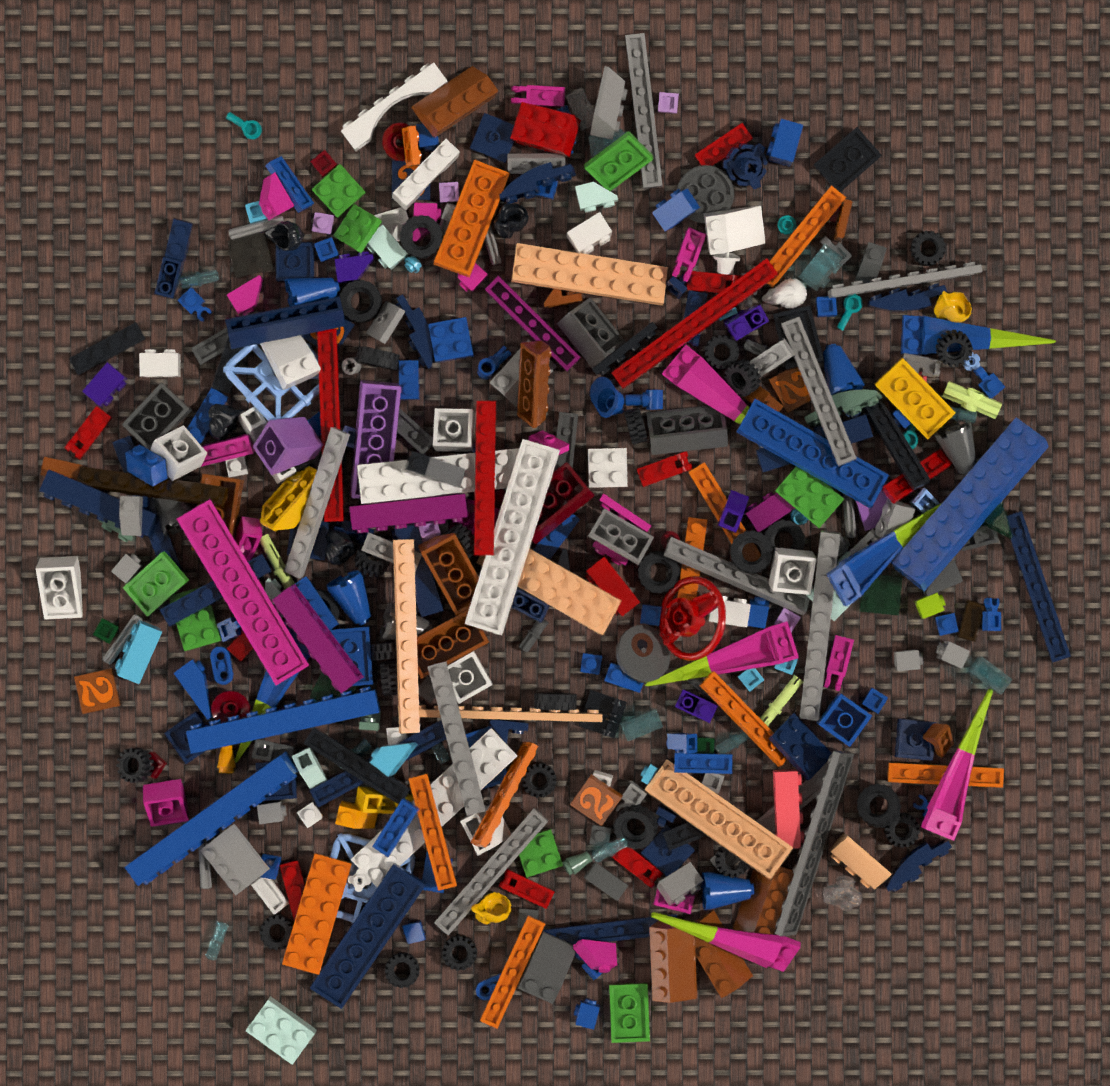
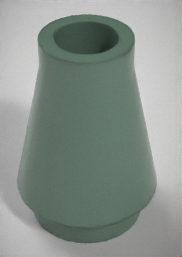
M586 851L565 858L566 860L562 864L570 876L578 873L588 863L592 862V859Z

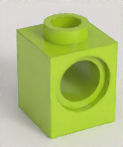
M938 593L914 600L921 619L945 611L943 606L946 603L943 596L938 595Z

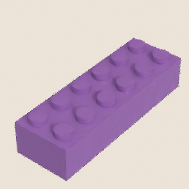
M360 380L349 491L351 498L360 499L357 465L394 461L401 395L399 383Z

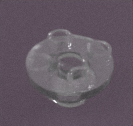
M842 875L837 878L834 885L825 888L824 902L838 906L843 911H851L853 907H857L862 903V894L854 888L855 881L852 877Z

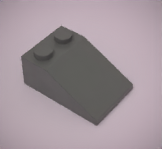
M542 931L520 978L518 989L553 1004L576 953L573 949V944Z

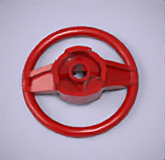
M690 576L679 580L673 589H669L661 604L659 635L664 641L663 644L676 657L687 661L699 660L709 655L722 638L726 624L725 603L720 591L711 581L699 576ZM689 584H700L710 591L693 599L675 598L672 600L682 587ZM718 607L717 629L713 639L704 649L695 653H686L673 644L680 636L691 637L695 635L705 625V616Z

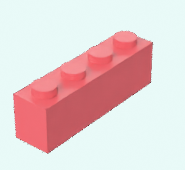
M796 769L773 770L775 835L792 846L793 849L801 848V843H804V833L800 831V824H803V813L799 812V805H802V793H799L798 786L802 785L801 774H798Z

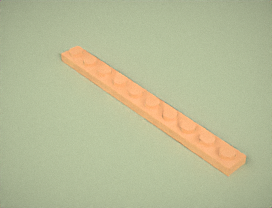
M414 539L393 540L399 733H420Z
M419 705V717L441 718L438 705H434V709H426V705ZM458 706L461 718L602 722L603 713H599V710L587 709V713H579V709L568 710V712H560V710L541 712V709L530 708V711H522V708L510 707V711H503V707H491V710H483L484 707L472 706V710H464V706Z

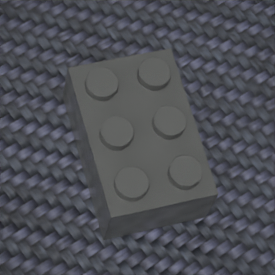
M160 383L122 425L150 450L155 439L173 431L192 409L164 383Z

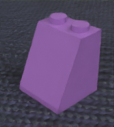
M305 417L269 420L253 445V448L271 475L314 459L323 447V443Z

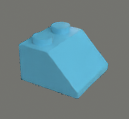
M412 742L378 747L372 753L371 757L373 759L370 763L388 777L395 775L418 744Z

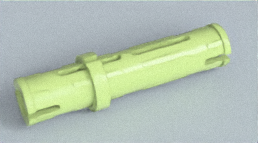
M269 534L262 536L259 543L275 570V576H278L284 590L294 585L295 582L290 574L284 572L286 565L271 541Z
M794 675L776 699L768 704V709L760 719L769 726L776 715L781 714V709L804 682L801 679L798 680V677Z

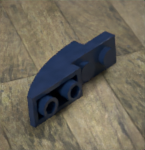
M551 162L542 164L525 172L511 182L500 194V199L504 203L512 204L520 198H534L536 194L541 193L540 185L546 187L552 185L555 181H569L572 179L571 177L576 176L575 169L571 164L555 168Z
M177 218L173 219L154 294L174 298L186 260L193 223Z
M937 283L928 286L929 290L921 292V289L910 292L908 297L906 290L901 291L900 288L889 291L890 295L883 297L882 294L871 297L872 301L867 304L868 307L889 312L920 310L931 306L930 298L939 296L943 291L947 292L945 285L940 286Z
M402 294L396 298L398 300L396 306L405 311L408 317L405 322L409 329L415 330L414 333L409 335L411 340L408 342L413 351L418 350L421 356L418 359L423 368L427 366L428 369H431L433 367V347L426 319L420 307L412 311Z
M517 586L511 607L542 623L550 605Z
M945 839L932 847L927 842H924L909 852L892 871V875L888 878L885 884L887 891L892 890V892H895L903 887V883L907 881L911 883L917 880L922 873L919 868L920 865L924 867L933 862L932 858L936 856L942 857L949 853V849L952 848L949 841Z

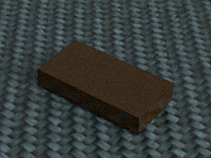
M966 601L957 637L973 642L977 641L982 622V612L985 611L984 604Z

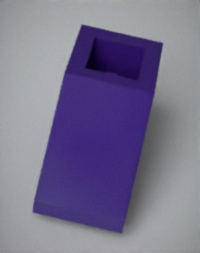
M369 251L359 252L358 256L350 257V254L339 255V259H335L338 283L358 281L374 261V255L369 254Z
M758 304L739 311L737 314L724 320L723 323L731 337L737 341L769 322V319L761 305Z
M731 490L717 526L736 533L749 497Z
M683 689L675 707L710 723L718 705Z

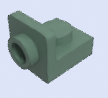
M381 711L376 714L362 716L359 722V729L378 731L380 729Z

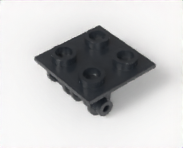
M591 690L583 713H587V709L599 710V713H603L602 722L580 721L579 726L604 736L615 738L627 702Z

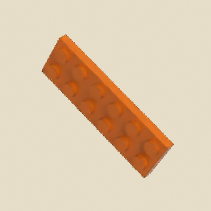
M474 160L434 260V265L470 278L500 202V194L505 189L509 179V172Z
M314 853L282 965L319 975L352 863Z

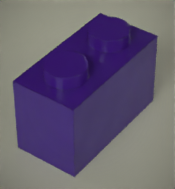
M107 362L82 392L98 406H108L114 399V393L116 391L120 392L127 384L125 382L127 377Z

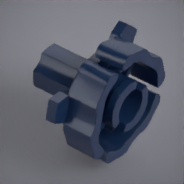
M740 143L739 148H749L752 151L741 152L733 160L734 155L739 149L732 147L726 156L727 159L723 160V168H725L727 176L731 180H735L736 184L742 186L750 185L753 189L761 187L760 180L767 172L762 167V165H767L768 163L764 154L765 147L760 143L755 146L749 143ZM732 169H734L735 174L739 178L744 180L736 179L735 176L732 174Z

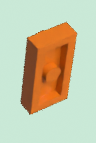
M416 126L405 127L402 129L406 167H414L420 165L422 158L421 151L418 148L419 133L416 130Z

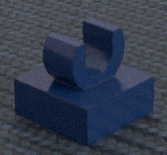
M683 274L679 279L673 276L666 284V289L677 299L688 289L684 285L686 281H683Z
M660 804L658 805L655 814L659 815L657 819L658 826L663 828L667 820L673 823L676 813Z

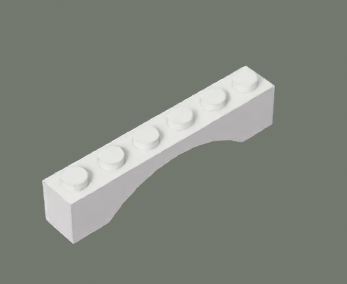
M435 63L424 65L420 69L421 72L419 74L409 76L404 81L405 84L400 88L398 86L394 87L389 92L390 95L385 99L383 97L379 98L374 102L373 108L363 110L358 114V119L354 122L350 120L342 126L344 128L341 130L342 134L356 152L372 140L379 120L393 105L413 96L429 95L448 82Z

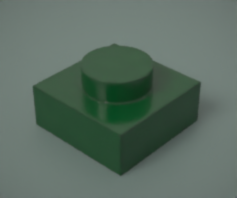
M102 618L93 635L111 644L120 627Z
M697 737V753L714 754L715 738Z

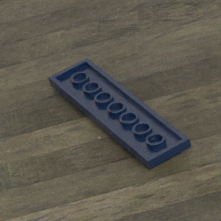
M393 863L310 986V989L342 1009L426 886V883L396 863Z

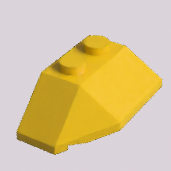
M308 466L305 470L287 478L262 506L260 523L273 531L295 528L301 521L317 470Z

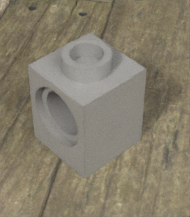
M133 553L131 555L125 554L111 572L127 584L143 567L140 563L142 560Z
M917 649L894 651L895 671L920 669V665H923L922 653H919Z
M282 800L257 805L259 824L281 822L284 820V816H287L286 806L282 805Z

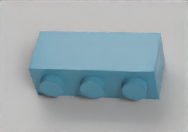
M141 620L133 625L130 632L132 637L129 642L126 641L123 647L124 655L122 659H118L115 665L116 673L119 677L140 684L162 634V630L159 627Z

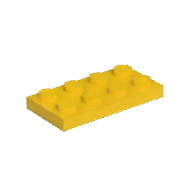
M903 357L875 383V386L927 439L956 414Z

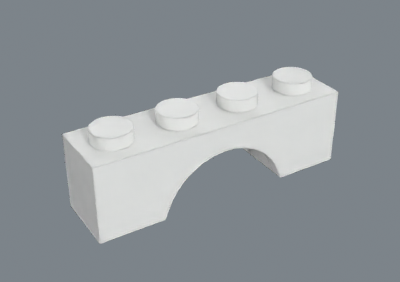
M445 139L393 192L392 198L406 211L420 197L427 186L459 157L460 151Z
M255 407L239 415L238 421L246 434L250 435L254 445L267 422ZM292 467L272 476L278 484L294 475L297 470L295 467Z

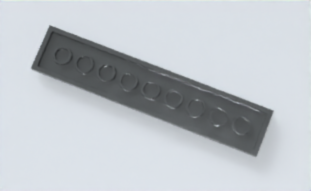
M833 751L828 759L829 767L822 778V789L817 794V804L810 816L812 820L810 826L805 831L806 839L804 845L799 850L800 857L793 869V879L787 887V898L781 906L783 911L781 917L776 922L775 927L777 929L775 934L781 937L797 935L854 757L852 752Z

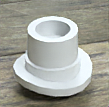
M730 252L714 254L713 256L717 260V272L720 274H733L734 264L736 261H740L738 255Z

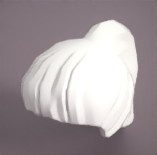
M796 278L785 279L775 288L769 289L762 296V301L767 304H778L785 308L794 309V307L800 306L806 300V286Z

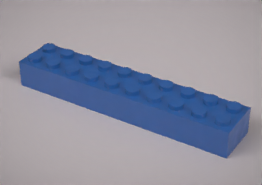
M1016 417L891 562L895 570L922 591H925L1049 447L1046 439Z
M285 751L125 866V869L138 886L142 883L147 885L158 876L157 872L162 874L173 866L172 861L177 863L189 854V849L193 852L204 843V838L207 841L220 832L218 828L225 829L235 821V816L239 819L250 811V805L256 807L266 799L264 795L268 794L271 796L282 788L280 786L281 783L286 785L296 778L297 775L295 773L298 771L296 764Z

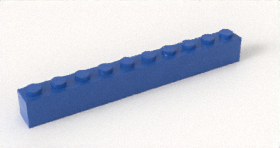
M370 686L359 688L360 692L352 693V690L340 693L341 696L334 698L333 694L326 695L320 701L308 699L304 700L302 705L297 706L295 703L284 705V708L277 710V707L265 709L266 712L258 714V711L246 713L247 717L239 718V715L228 717V721L221 722L220 719L212 720L206 726H202L201 723L191 725V729L186 731L190 752L193 754L379 713L381 710L376 688L371 689Z

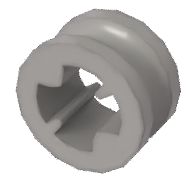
M356 357L346 358L343 361L342 369L346 374L353 375L361 370V363L355 361ZM354 363L355 367L349 369L348 365Z

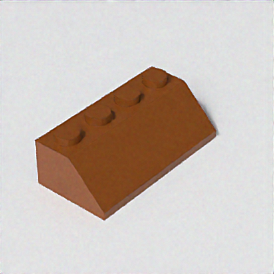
M472 66L414 104L411 108L432 137L435 138L494 99L498 89L486 74Z
M543 341L521 342L517 416L532 428H537L543 423L548 412L547 395L549 394L548 376H550L549 358L551 357V349Z
M202 474L201 484L227 487L228 493L224 508H215L235 540L244 480Z
M455 533L434 536L418 545L422 556L455 615L458 616L469 610L479 576Z
M469 610L417 637L418 674L421 679L429 675L427 666L447 661L448 665L490 642L483 629L465 624Z
M781 865L770 880L753 868L750 883L754 884V895H751L750 899L741 902L732 929L774 935L776 922L782 912V903L788 895L787 887L794 876L793 869Z
M714 910L694 921V923L724 928ZM695 937V955L721 999L737 990L753 977L742 957Z
M657 921L649 927L652 1001L673 1003L696 999L695 936L662 921Z

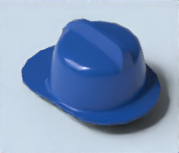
M598 377L591 385L590 398L599 415L608 418L611 415L622 414L624 412V396L608 378Z

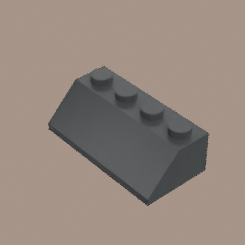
M708 405L646 412L652 455L728 446L725 415Z

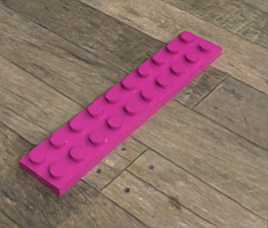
M209 499L178 517V523L275 685L308 667L309 664L212 501Z

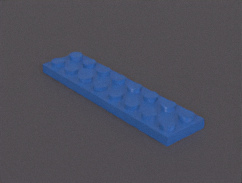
M754 399L736 431L870 509L873 507L889 476L857 456L856 460L838 466L827 439L757 399Z

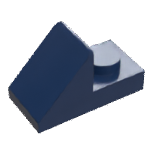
M490 719V724L506 744L509 729H513L512 733L524 734V731H528L529 722Z

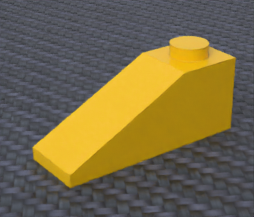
M358 786L355 805L364 813L393 814L399 805L372 787ZM408 794L405 798L409 802L414 800L411 794Z

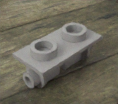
M904 353L903 358L917 373L922 372V375L932 378L939 377L941 360Z

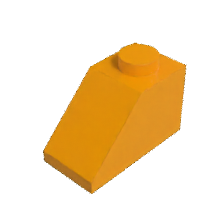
M342 800L335 824L353 829H374L378 813H364L355 803Z

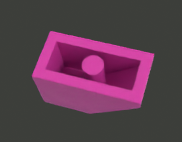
M276 173L263 179L259 205L268 221L294 207Z
M414 203V216H429L437 222V220H441V209L438 208L437 203ZM423 227L415 229L413 232V242L418 243L429 233V230Z
M476 263L470 278L458 274V279L461 281L459 285L466 292L470 290L472 293L488 277V274Z
M260 275L227 294L238 315L242 316L244 314L246 316L255 311L253 308L258 304L263 284V278Z
M242 516L236 529L235 542L246 560L250 561L262 538L260 519Z
M582 939L573 945V949L591 969L607 973L617 966L616 943Z

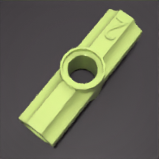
M951 381L948 382L942 395L946 399L961 404V407L969 411H977L996 419L1002 406L1001 402L984 396L982 392L976 389H967Z

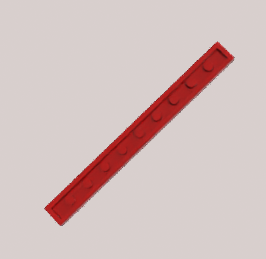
M766 258L612 372L613 376L624 389L779 274Z
M337 329L317 332L318 364L321 368L319 372L321 442L323 443L322 453L331 427L341 430ZM342 461L324 513V522L344 521Z

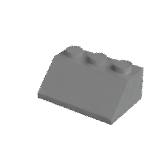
M607 66L604 67L590 135L613 140L614 132L618 133L620 122L617 121L618 116L622 117L624 105H620L621 100L625 101L628 89H624L625 81Z
M520 349L490 382L515 407L518 405ZM549 359L551 374L557 366Z
M606 509L602 511L588 535L637 565L641 562L654 538Z
M235 824L231 825L200 850L235 895L270 869Z

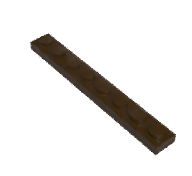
M80 467L77 481L98 490L194 504H202L210 499L215 507L224 508L228 493L227 487L180 480L172 481L171 479H165L157 485L151 486L131 473Z

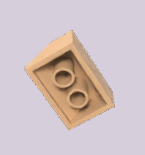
M845 833L829 849L832 852L831 857L837 863L842 861L847 865L845 869L851 875L857 874L861 877L860 882L867 888L871 886L873 889H876L892 875Z

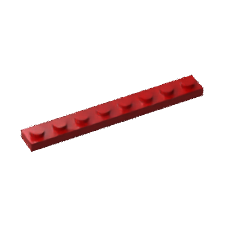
M476 401L474 555L494 556L496 401Z

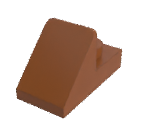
M553 289L544 302V308L582 302L581 293L577 294V292L569 291L565 292L566 296H562L560 289Z
M761 386L751 394L743 397L750 404H752L754 399H757L778 412L784 407Z
M932 724L922 737L934 745L936 754L941 758L954 745L950 726L947 724Z

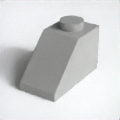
M120 496L119 516L122 535L142 536L143 497Z

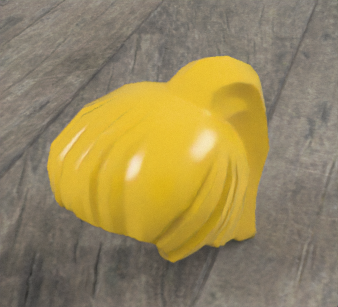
M943 291L934 307L936 317L948 319L956 323L964 322L972 314L971 304L964 293L961 292L947 293Z
M493 892L485 895L480 903L472 905L471 910L475 912L476 919L486 925L491 922L499 923L506 920L509 913H511L512 905L506 896Z

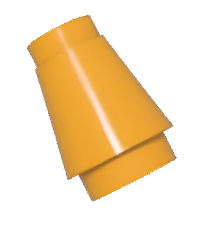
M230 745L221 747L217 765L219 773H234V768H236L232 746Z

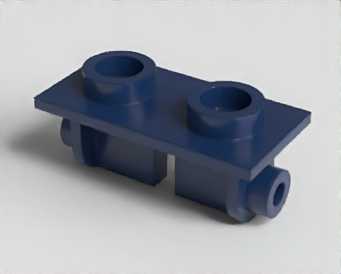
M345 519L344 521L336 522L334 530L347 533L351 540L360 545L364 544L368 532L357 533V530H352L351 521ZM368 528L369 533L373 534L374 529Z

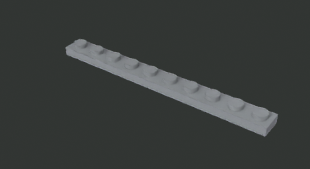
M821 531L800 710L801 719L819 721L834 597V587L826 574L837 566L841 533Z

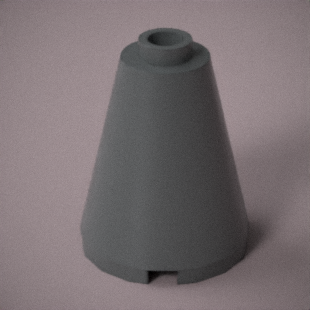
M963 420L964 424L961 425L958 422L951 423L938 430L939 434L934 433L935 439L958 473L964 474V476L977 463L970 420Z
M153 498L163 534L168 536L167 532H171L173 535L183 531L177 518L189 512L192 508L186 502Z
M390 602L387 604L382 618L384 619L383 626L381 625L380 639L396 640L395 603ZM416 615L417 637L435 628L432 627V622Z

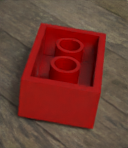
M521 102L510 139L517 144L570 157L581 120L572 114Z
M602 557L586 570L588 573L586 578L591 584L594 585L596 583L600 589L621 600L615 612L616 616L618 614L624 616L640 603L605 557Z

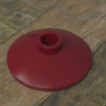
M392 124L383 133V149L393 160L406 161L402 129L410 126L408 124ZM396 140H400V146L396 145Z
M224 691L213 700L211 711L215 720L220 719L221 722L228 721V717L239 715V718L247 717L246 713L250 712V705L243 694L237 691ZM233 704L235 707L230 709L228 705Z

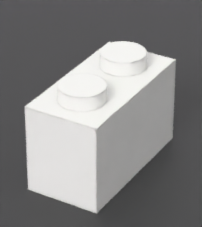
M151 349L145 350V353H139L140 377H181L180 354L175 353L174 349H165L164 353H156V350Z

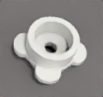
M358 869L353 876L348 877V882L353 884L355 891L361 892L364 886L371 883V879L366 877L364 870Z

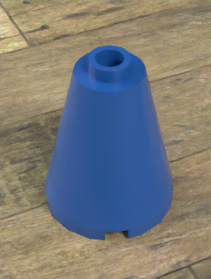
M333 278L285 279L286 293L288 292L289 299L287 300L289 306L334 298L337 296V292H340L338 281H334Z
M836 344L826 346V350L823 351L825 381L830 394L862 390L864 382L842 347Z
M359 570L348 572L347 576H339L327 584V590L351 621L360 626L369 622L368 618L371 617L363 574Z
M702 872L701 878L703 883L701 888H703V894H701L704 910H712L751 898V895H754V884L750 883L749 879L730 878V876Z

